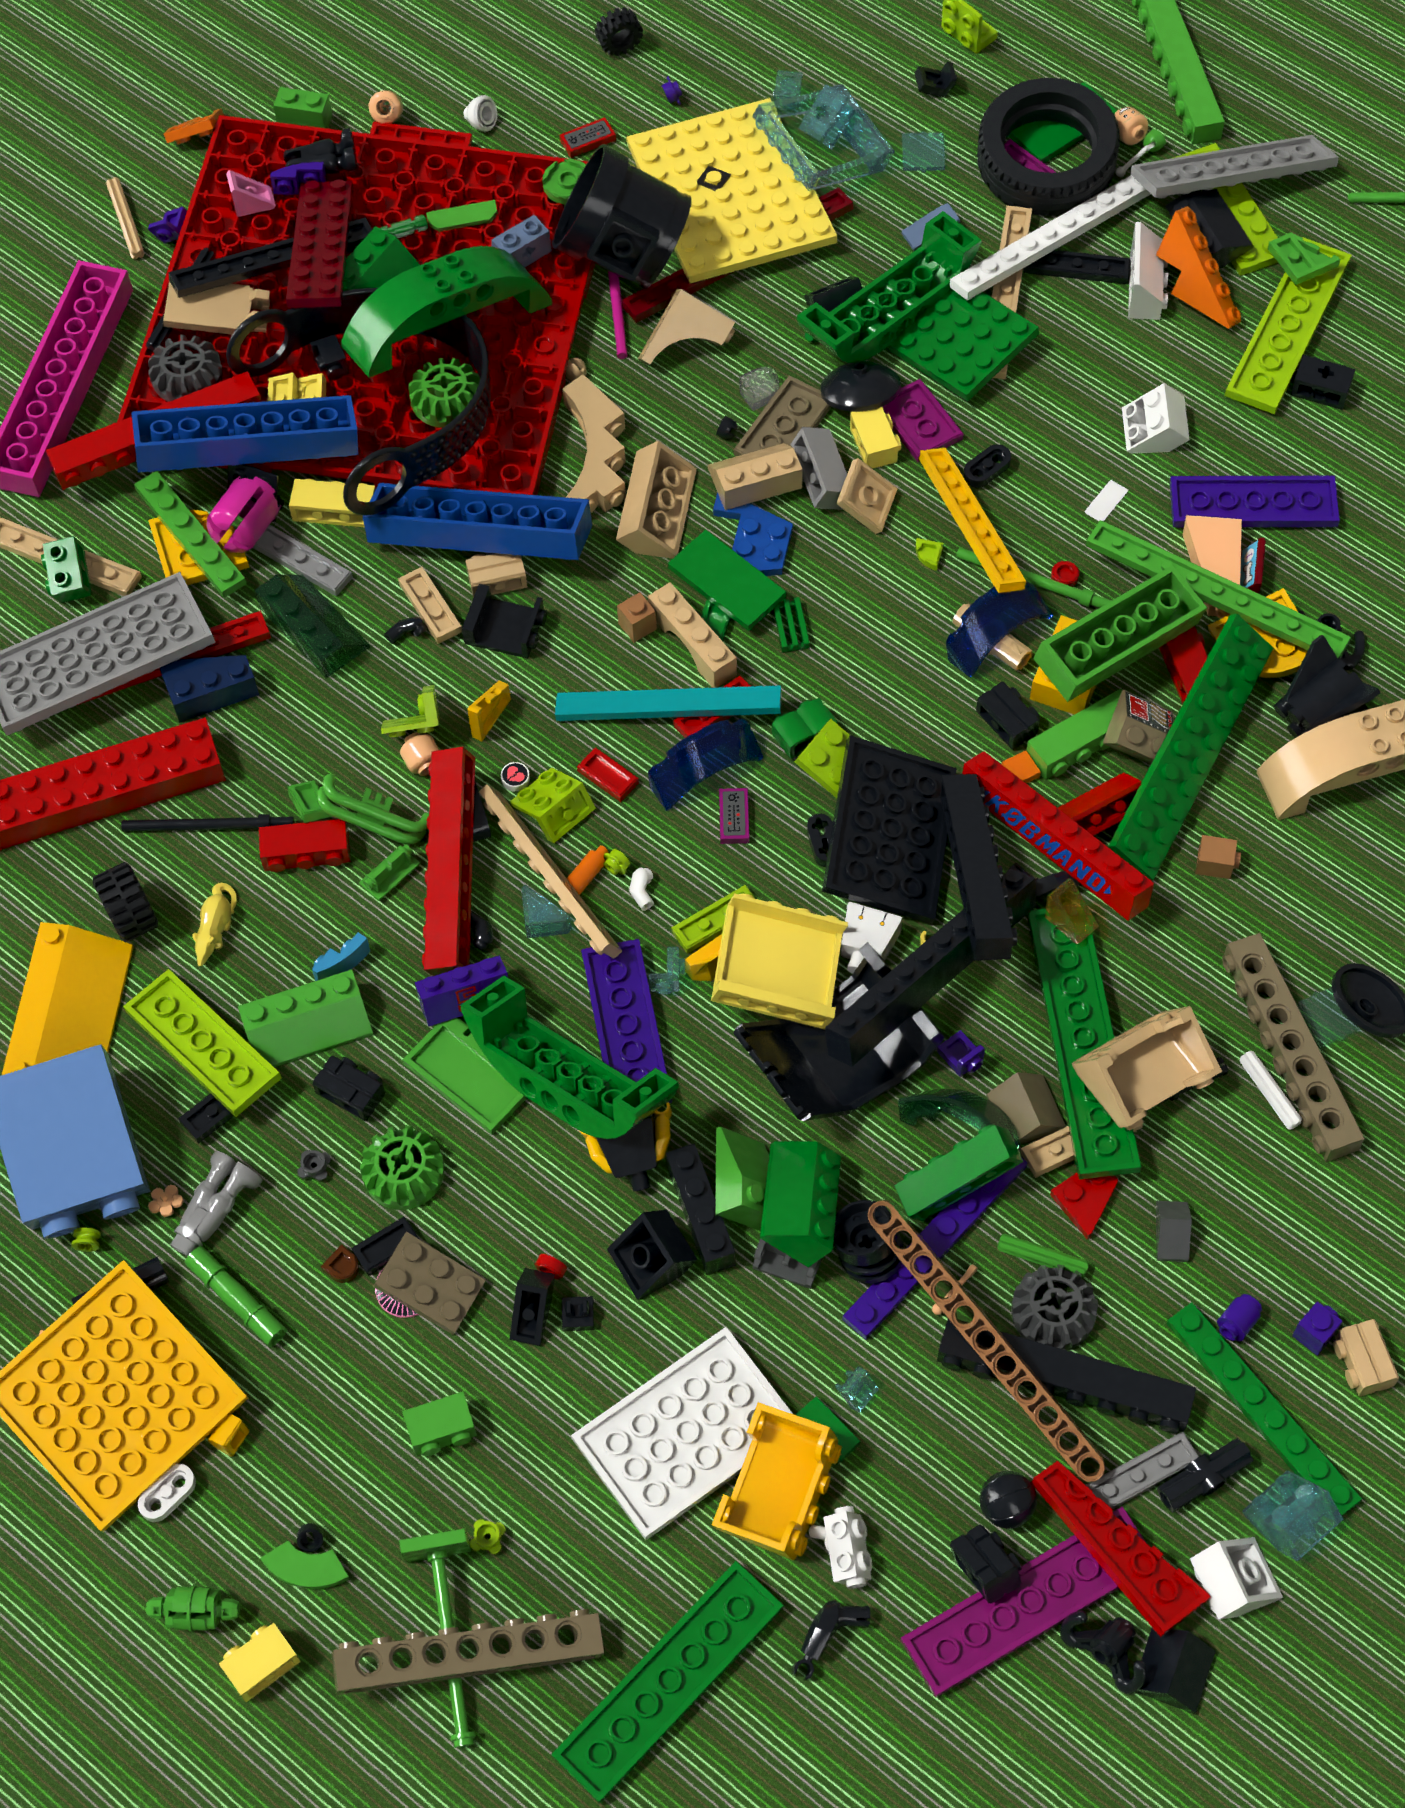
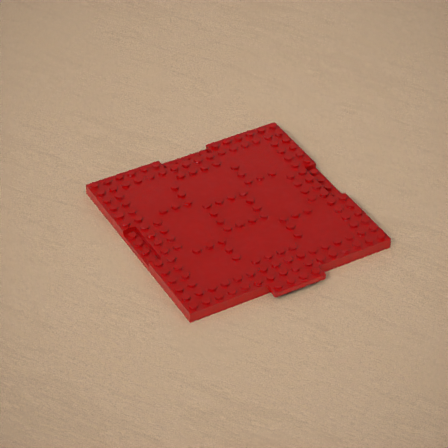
M224 115L218 116L117 422L132 417L131 411L150 410L168 402L161 398L152 386L148 373V360L154 355V352L146 347L148 339L165 312L169 287L168 272L192 266L204 248H209L215 253L214 259L293 238L299 195L274 194L270 173L285 167L286 163L283 155L285 150L324 139H331L337 144L341 140L342 130ZM373 121L370 134L352 132L358 171L348 172L343 170L337 174H326L327 182L337 179L352 181L353 197L350 222L366 217L372 229L375 226L380 228L386 225L389 228L391 227L390 224L409 218L412 221L415 216L424 215L427 219L426 212L495 200L498 214L490 223L441 232L429 227L428 224L427 230L421 232L415 230V234L398 238L420 265L465 248L492 246L491 240L533 215L550 232L551 252L524 268L549 293L552 305L529 314L511 296L466 314L481 332L488 351L491 393L489 416L480 437L461 459L442 473L416 485L538 495L563 395L562 388L565 387L566 383L565 373L584 298H587L595 263L583 257L580 260H575L552 247L554 233L565 204L556 203L548 198L544 192L542 177L545 170L552 163L557 161L558 163L564 162L566 158L471 147L473 141L471 133ZM231 170L270 186L276 205L274 209L237 217L226 173ZM355 249L348 250V251H347L346 258H347ZM290 267L231 283L247 285L253 288V290L270 291L269 309L284 311L291 309L287 308L286 303ZM251 309L250 312H252V311H258V312H260V311H263V310ZM277 322L267 323L266 332L251 331L241 344L240 360L246 364H258L272 357L283 343L285 337L284 326ZM179 328L172 329L168 338L173 343L180 341V335H186L188 341H191L193 336H199L202 338V341H208L213 344L215 351L219 354L223 369L221 381L238 375L231 370L226 359L227 345L232 334ZM344 333L336 335L340 346ZM415 334L392 343V369L370 378L342 348L346 357L349 374L329 381L325 371H319L317 363L313 359L311 345H306L291 352L289 357L273 371L262 376L251 377L260 394L261 401H268V379L271 377L293 372L298 379L323 373L326 378V397L351 395L358 431V455L251 463L246 465L269 473L272 472V469L347 479L354 467L371 453L387 447L406 448L442 429L421 421L411 407L409 383L413 381L415 371L419 369L423 371V364L430 362L432 366L438 365V358H444L445 363L450 364L452 358L460 360L461 365L468 363L472 366L473 372H478L471 361L453 347L431 337ZM189 350L193 354H199L197 350ZM450 373V374H452L454 377L460 376V375L457 374V373ZM436 375L429 377L427 380H433ZM396 460L379 463L371 468L361 481L374 483L375 489L379 483L398 484L403 471L402 463ZM226 465V466H213V467H219V468H226V469H228V465Z

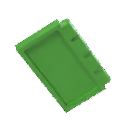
M458 1017L438 1023L402 1059L403 1064L489 1134L493 1135L527 1097L509 1084L493 1067L472 1034L466 1037L470 1030L464 1021Z

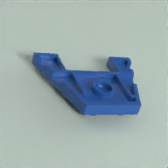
M717 492L713 516L739 520L732 550L764 575H782L793 531V523L750 503L725 510Z

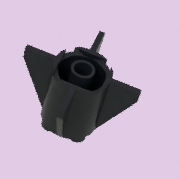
M1320 635L1311 643L1286 695L1274 705L1275 711L1289 723L1287 730L1294 738L1337 718L1368 710L1365 703L1373 700L1381 693L1378 688L1363 683L1354 671L1351 674L1346 672L1343 667L1347 664L1337 658L1323 635Z

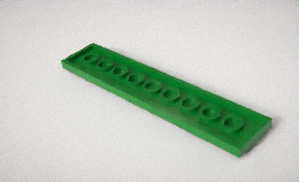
M1232 614L1228 617L1108 845L1112 851L1150 880H1154L1273 650V647L1238 614Z
M1087 904L1031 910L1028 913V922L1079 1180L1140 1173L1141 1164L1134 1130L1118 1127L1078 1077L1072 1065L1075 1060L1114 1038Z

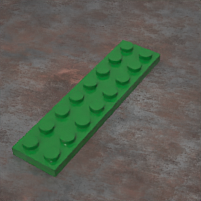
M735 1561L551 1754L552 1758L601 1804L784 1609V1605Z

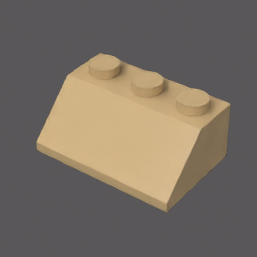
M785 443L708 465V470L725 510L802 488L801 464L794 448Z

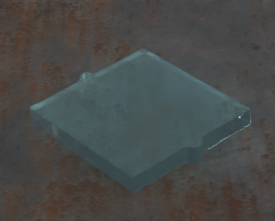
M924 131L920 133H902L903 171H922L925 173L926 171L945 170L944 133H925Z
M1332 987L1320 993L1315 991L1312 996L1296 1003L1320 1049L1337 1041L1344 1042L1346 1037L1362 1031L1341 1012L1334 999Z

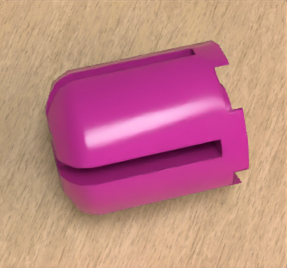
M241 476L236 478L208 515L207 529L211 539L216 544L219 543L238 516L243 518V521L223 547V549L229 552L244 553L252 549L270 523L279 514L281 505L278 508L277 500L273 495L275 489L259 477L255 476L253 480L248 478L239 479ZM252 497L257 500L256 503L251 500Z

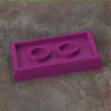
M921 379L902 387L900 393L893 401L882 406L885 414H889L892 419V430L899 436L901 442L917 462H920V450L947 448L963 440L962 431Z

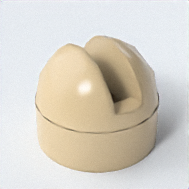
M571 358L568 361L566 377L574 381L582 374L586 376L587 371L584 361L579 358Z

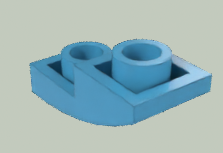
M357 932L352 940L348 939L343 944L340 954L330 948L325 955H320L312 969L315 981L354 968L370 952L367 938Z

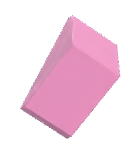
M231 170L226 173L237 217L274 209L276 205L270 186Z

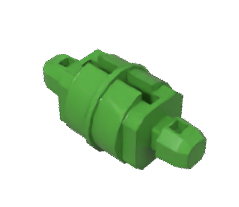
M192 1585L191 1587L178 1586L177 1588H171L166 1598L153 1597L149 1599L146 1603V1614L151 1618L162 1619L165 1616L166 1628L188 1630L189 1632L208 1631L216 1629L220 1619L223 1621L238 1618L240 1615V1602L224 1598L221 1601L220 1589L198 1587L197 1585Z

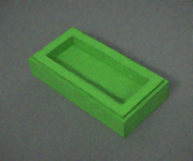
M308 781L287 787L288 795L304 823L332 817L325 813L318 804L317 792L319 786L316 781Z

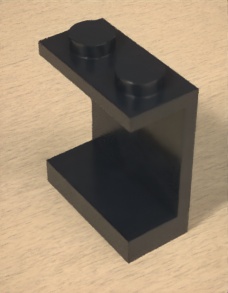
M479 584L462 627L464 644L528 659L531 649H536L539 627L544 626L547 619V610H544L543 598L537 597L534 607L531 608L492 599L490 586Z

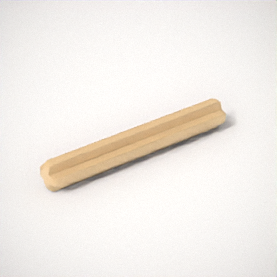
M117 177L108 179L106 181L107 188L130 255L133 259L142 258L145 253L120 180Z

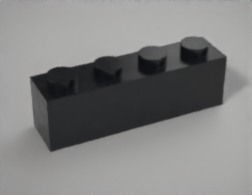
M695 1143L666 1152L667 1169L706 1275L736 1266L735 1250L723 1218L715 1215L716 1199Z

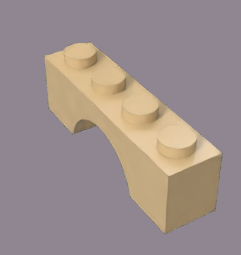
M671 582L648 595V602L656 611V623L665 633L671 631L681 639L692 655L697 670L712 688H718L737 676V657Z

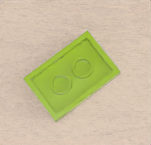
M830 719L794 762L837 798L846 740L850 734Z

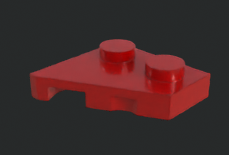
M1077 1172L1053 1188L1050 1195L1088 1240L1092 1236L1094 1228L1118 1184V1179L1114 1175L1079 1180Z

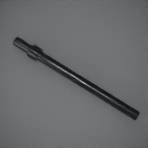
M259 814L258 817L122 820L121 828L122 832L221 829L259 830L258 827L294 824L295 822L293 816L272 817L271 814Z

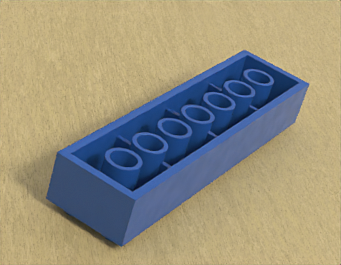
M351 395L131 411L138 472L358 455V431Z
M379 483L370 502L385 497L397 484ZM426 486L410 488L396 504L383 512L362 516L369 543L536 556L540 558H560L565 560H579L592 528L589 499Z

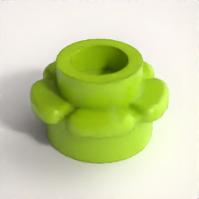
M613 849L610 853L604 854L606 859L604 866L611 874L617 875L619 873L624 875L627 872L626 869L630 866V861L621 851Z

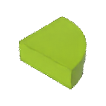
M916 538V554L918 559L926 567L937 571L943 543Z

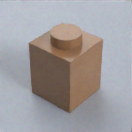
M640 592L617 605L618 624L634 643L657 629L656 611Z
M1202 835L1195 874L1230 879L1233 869H1239L1241 852L1236 851L1237 840Z

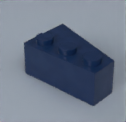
M246 655L179 659L159 668L179 723L259 695Z

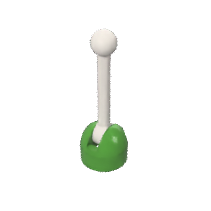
M1152 129L1143 139L1144 148L1123 167H1118L1115 172L1116 175L1123 177L1126 170L1147 151L1157 152L1164 147L1166 140L1162 133L1156 129Z

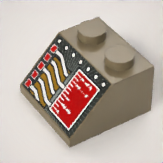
M1122 690L1102 744L1151 765L1174 722L1173 711L1126 690Z

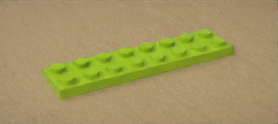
M1302 237L1304 241L1319 246V252L1330 258L1333 255L1338 256L1341 259L1339 267L1298 285L1294 284L1286 272L1284 273L1225 391V396L1272 414L1276 413L1352 254Z

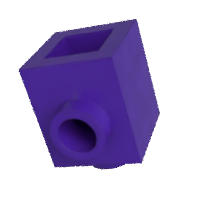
M1317 1301L1298 1323L1292 1336L1318 1356L1337 1334L1343 1321L1333 1308L1327 1305L1323 1306Z

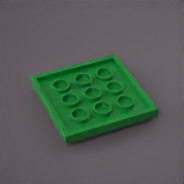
M950 289L932 307L923 312L910 327H907L889 345L890 352L968 402L1039 335V327L984 292L967 301L953 289Z

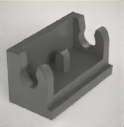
M760 1239L753 1257L755 1260L752 1269L811 1289L822 1258L810 1267H806Z

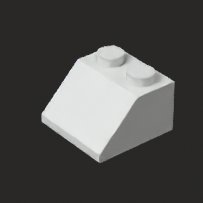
M1255 1537L1218 1541L1190 1558L1196 1578L1202 1584L1204 1590L1211 1596L1208 1600L1209 1606L1216 1614L1218 1620L1238 1617L1283 1598Z

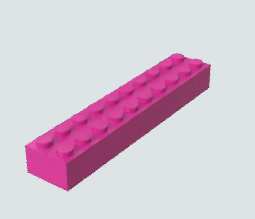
M78 260L0 427V489L40 498L52 471L46 450L65 442L133 292L127 270Z

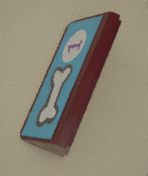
M1259 538L1241 551L1240 585L1258 594L1262 585L1266 546L1265 538Z

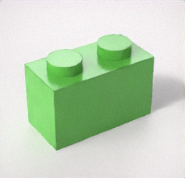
M280 87L273 105L276 121L279 123L328 129L333 116L329 94Z
M464 1392L402 1411L416 1456L421 1454L422 1456H431L438 1453L442 1447L451 1444L453 1446H461L470 1442L472 1437L477 1436Z

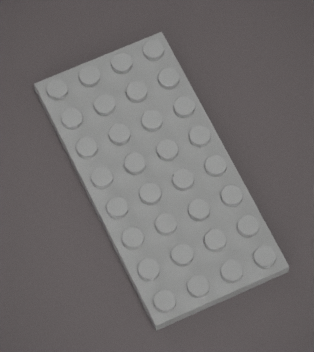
M178 572L1 650L0 724L6 736L21 731L25 727L45 720L54 714L72 708L81 702L99 696L110 689L126 684L137 677L153 672L155 669L216 643L182 574Z

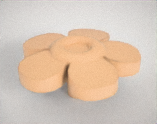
M168 1185L165 1188V1192L161 1188H156L152 1191L151 1197L153 1201L148 1204V1208L152 1213L160 1212L163 1217H168L174 1212L172 1207H181L184 1200L181 1195H178L179 1191L175 1185Z

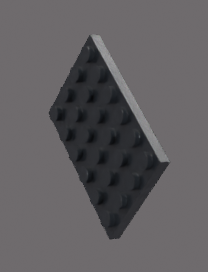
M850 735L846 740L822 892L932 924L936 918L948 834L940 800L942 775H956L957 768Z

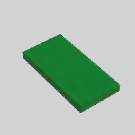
M1085 81L1081 83V85L1089 88L1097 95H1099L1111 108L1114 114L1115 112H1117V110L1111 104H1109L1100 94H1098L1089 84H1087ZM1054 121L1027 123L1013 130L1008 136L1043 163H1046L1085 138L1075 128Z
M706 529L668 562L669 570L747 631H750L786 598V591Z

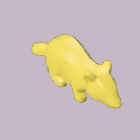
M218 883L212 888L213 895L205 900L200 911L201 922L197 933L192 934L195 941L198 966H203L215 949L219 950L222 948V932L228 931L230 928L231 914H234V908L237 904V894L226 883ZM222 892H227L231 896V904Z

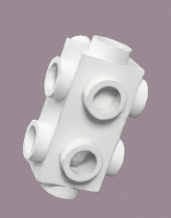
M853 1506L840 1507L834 1510L835 1514L823 1517L825 1527L811 1525L809 1536L825 1540V1547L829 1551L833 1581L847 1585V1589L861 1588L866 1586V1581L872 1580V1559L867 1551L865 1542L867 1536L866 1525L861 1515L854 1512Z

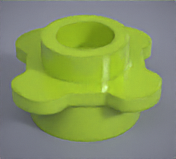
M483 1519L477 1520L474 1523V1538L470 1540L471 1548L474 1551L482 1549L488 1550L491 1554L499 1553L502 1548L500 1544L501 1536L505 1533L504 1525L500 1522L493 1523ZM490 1534V1539H485V1535Z

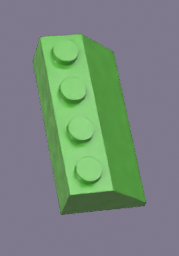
M352 969L238 1006L249 1044L273 1067L373 1035Z

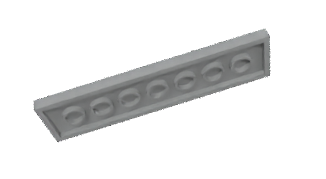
M1307 135L1132 165L1131 175L1155 198H1166L1168 195L1189 194L1191 191L1212 190L1214 187L1235 186L1243 182L1254 183L1261 179H1278L1284 175H1301L1304 172L1313 170L1323 171L1326 168L1336 167L1339 157L1316 137Z

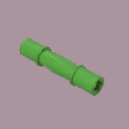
M203 1246L197 1247L187 1256L185 1265L204 1283L206 1288H211L232 1311L242 1318L244 1325L250 1328L268 1347H273L285 1336L287 1328L267 1310L264 1304L260 1305L247 1289L227 1272V1267L221 1265Z

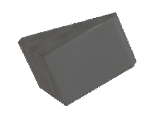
M1156 1201L1157 1261H1189L1192 1218L1188 1202Z

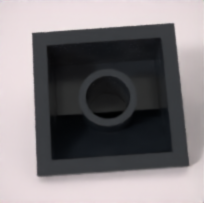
M667 1209L643 1212L607 1248L637 1300L680 1278L698 1260Z

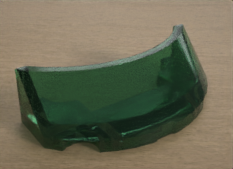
M934 1089L898 1100L900 1121L910 1126H914L918 1122L917 1119L922 1117L935 1121L940 1112L944 1111L978 1129L988 1125H998L1009 1129L1018 1151L1021 1150L1019 1136L1009 1117L993 1102L975 1093L958 1089Z

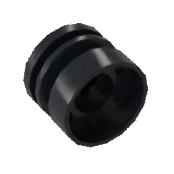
M871 1200L852 1202L838 1211L835 1219L833 1247L848 1276L859 1283L866 1284L887 1280L896 1274L903 1264L870 1224L868 1211L871 1205L876 1202ZM878 1206L875 1210L876 1220L883 1224L888 1223L892 1217L891 1213L885 1206ZM897 1232L895 1242L899 1247L904 1248L902 1238L899 1232Z

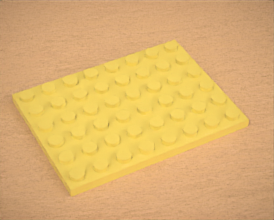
M770 98L626 137L627 145L637 168L668 183L692 198L686 224L674 248L689 284L837 243V234ZM708 166L731 174L722 188L716 191L697 184V180ZM710 171L707 173L704 181L716 186L721 181L722 175L718 171Z

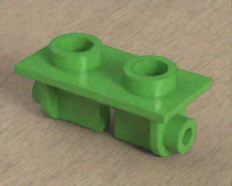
M407 844L403 847L400 845L367 874L359 884L376 900L380 901L421 863L411 855L413 850Z

